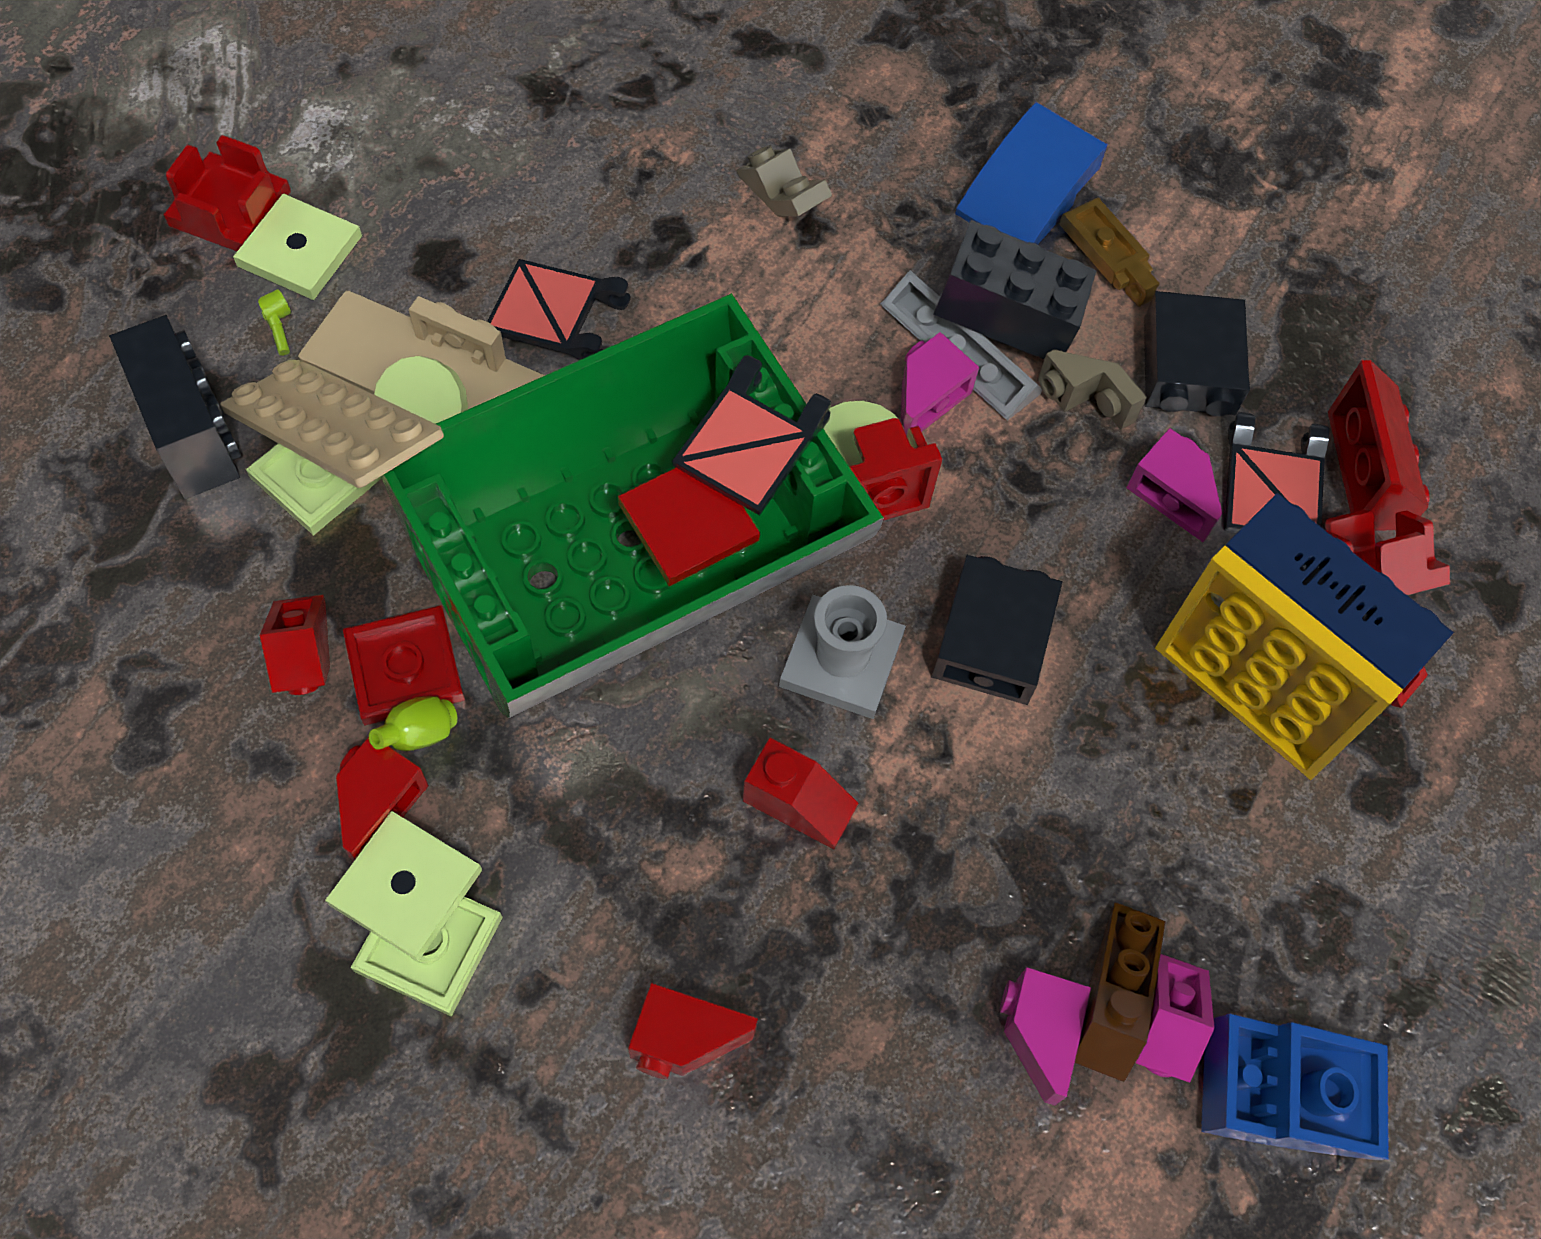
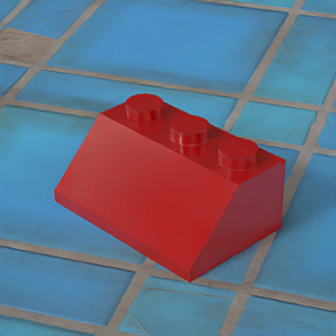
M1361 360L1328 410V417L1350 513L1368 510L1374 514L1375 531L1396 530L1395 514L1397 512L1407 510L1422 516L1427 510L1429 490L1422 483L1418 467L1419 451L1416 444L1412 443L1408 427L1409 411L1407 406L1402 403L1398 385L1371 360Z

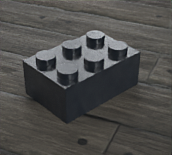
M971 220L954 258L933 315L1045 360L1047 353L1053 350L1067 352L1081 327L1097 270L1087 267L1077 260L1067 259L1045 250L1035 243L1025 242L1000 232L993 226L983 225Z
M163 315L109 335L154 446L184 499L241 478L233 461L242 457L226 425L224 414L214 393H212L209 386L210 382L199 358H196V353L185 330L175 333L167 315Z

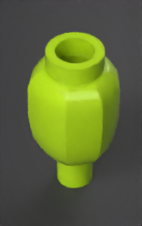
M432 696L417 697L405 701L390 711L383 726L374 728L369 732V741L377 750L390 745L400 751H412L431 746L449 736L450 730L457 723L456 709L450 701L446 699L440 700L438 697Z

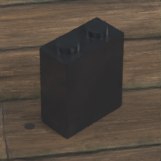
M1155 291L1144 316L1146 407L1162 408L1169 412L1183 410L1204 412L1213 416H1236L1250 391L1245 299Z
M966 555L931 678L1028 705L1038 685L1063 581L1050 578L1046 573L1038 570L1024 571L1003 565L999 560L992 557Z

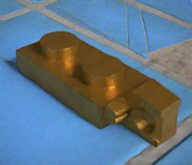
M1095 198L1062 214L1059 225L1111 284L1113 283L1115 288L1118 290L1124 288L1126 295L1139 307L1152 300L1160 283L1151 274L1153 269L1148 262L1150 254L1100 198Z

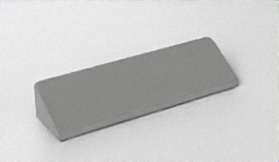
M910 270L880 303L890 314L920 341L925 343L941 332L978 365L979 370L973 390L1007 421L1042 393L1043 390L1037 383L982 334L933 315L940 296Z

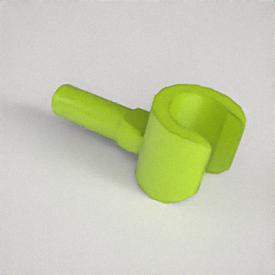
M277 289L260 297L258 303L264 320L272 330L278 354L284 356L289 354L290 350L280 319L292 313L284 296Z

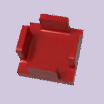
M221 135L216 142L221 155L209 152L203 161L198 148L188 144L166 172V179L174 195V201L164 213L168 226L238 251L281 195L290 194L291 189L288 180L267 171L261 152L257 147Z
M898 418L856 428L853 433V439L863 463L849 467L883 516V521L929 508L942 463V457L936 443L927 445L919 426L909 428L906 436Z
M1361 510L1326 520V532L1345 542L1354 554L1377 572L1388 576L1395 586L1406 595L1450 584V565L1437 560L1434 556V527L1431 520L1407 510L1397 512L1395 514L1396 537L1375 543L1374 514L1368 510Z

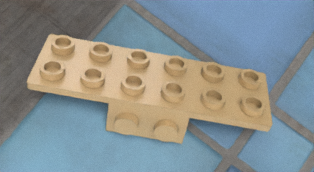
M345 291L298 355L301 362L315 366L371 394L375 393L376 384L385 370L400 359L414 356L432 358L444 365H448L458 374L466 389L468 409L545 376L506 359L501 331L497 330L489 322L473 320L457 313L445 303H434L420 296L416 298L409 308V317L356 293Z
M288 360L280 363L272 370L273 374L257 383L251 382L239 386L232 392V397L220 404L227 415L357 488L366 486L444 437L439 425L300 360Z

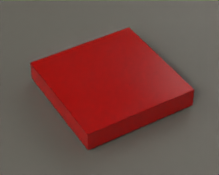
M674 468L618 496L619 506L669 587L754 544L760 538L759 530L742 505L678 468Z
M442 605L343 629L360 717L364 726L386 721L388 714L394 707L417 697H438L440 700L446 699L452 704L465 701Z

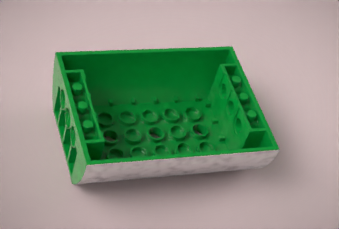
M732 293L436 423L441 427L444 434L442 439L381 476L416 557L494 702L506 718L525 711L870 540L881 528L883 516L825 430L822 429L812 439L761 515L759 516L745 508L760 532L759 541L669 587L643 543L634 547H627L618 541V537L623 532L634 530L619 506L618 496L676 468L673 466L672 461L726 388L736 367L744 356H752L762 363V369L760 370L762 381L756 390L749 395L750 397L795 422H798L806 406V402ZM539 572H551L557 577L556 582L546 589H538L530 584L531 578Z

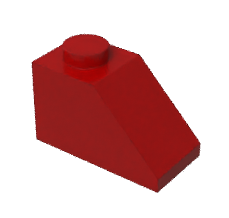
M324 594L273 601L260 633L272 693L288 691L291 695H304L314 692L319 686L325 685L330 669Z
M369 737L361 746L356 745L348 751L340 764V772L336 775L342 843L352 862L355 861L391 811L404 817L429 786L420 767L389 746L379 750L375 749L371 745Z
M771 737L768 739L744 781L743 802L833 850L837 846L859 804L817 761Z
M651 983L628 1047L631 1059L638 1061L636 1069L645 1074L660 1079H668L670 1072L684 1076L752 1041L758 1018Z

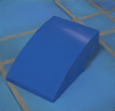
M1035 102L992 154L957 206L955 214L969 223L973 220L983 225L993 226L1000 232L1038 245L1059 222L1062 214L1068 212L1073 206L1077 193L1100 169L1107 144Z
M1233 1014L1214 1018L1213 1033L1204 1050L1201 1132L1302 1151L1373 1160H1389L1388 1045L1293 1022L1275 1025Z

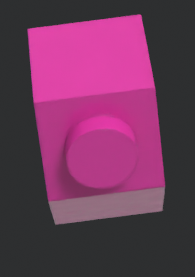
M941 332L926 343L924 341L916 343L905 357L906 365L902 379L901 424L906 436L908 429L914 426H919L921 432L924 431L973 391L979 366Z
M1169 428L1138 463L1126 488L1201 542H1204L1222 515L1210 457L1194 441L1181 436Z
M1161 954L1148 1040L1136 1064L1145 1066L1150 1072L1158 1076L1175 1077L1190 1083L1214 1030L1209 971Z
M1026 967L1016 982L1008 980L1000 1005V1013L1008 1015L1004 1033L1043 1101L1055 1106L1067 1097L1091 987Z

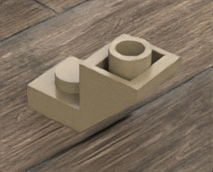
M771 145L762 147L748 155L749 163L737 169L738 175L743 182L778 217L800 216L832 196L826 179L808 180L806 176H802L790 148L773 150Z
M1053 350L1046 354L1038 377L1045 395L1055 400L1064 412L1094 397L1100 411L1106 417L1111 418L1120 430L1136 422L1147 398L1119 363Z

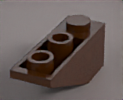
M1114 903L1089 987H1091L1074 1063L1122 1082L1126 1080L1147 1044L1166 921L1122 904Z

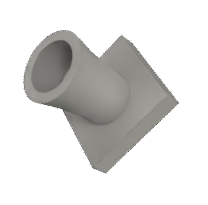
M846 585L836 587L822 597L812 595L781 675L779 687L874 719L906 626L887 620V613L881 600L871 591L859 586Z

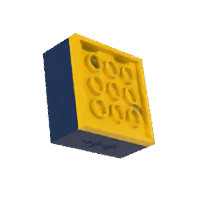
M1276 493L1210 560L1155 649L1308 779L1312 780L1394 701L1454 632L1440 622L1435 613L1421 607L1397 588L1388 576L1377 572L1354 554L1345 542L1333 537L1311 520L1302 508L1291 504L1280 494Z

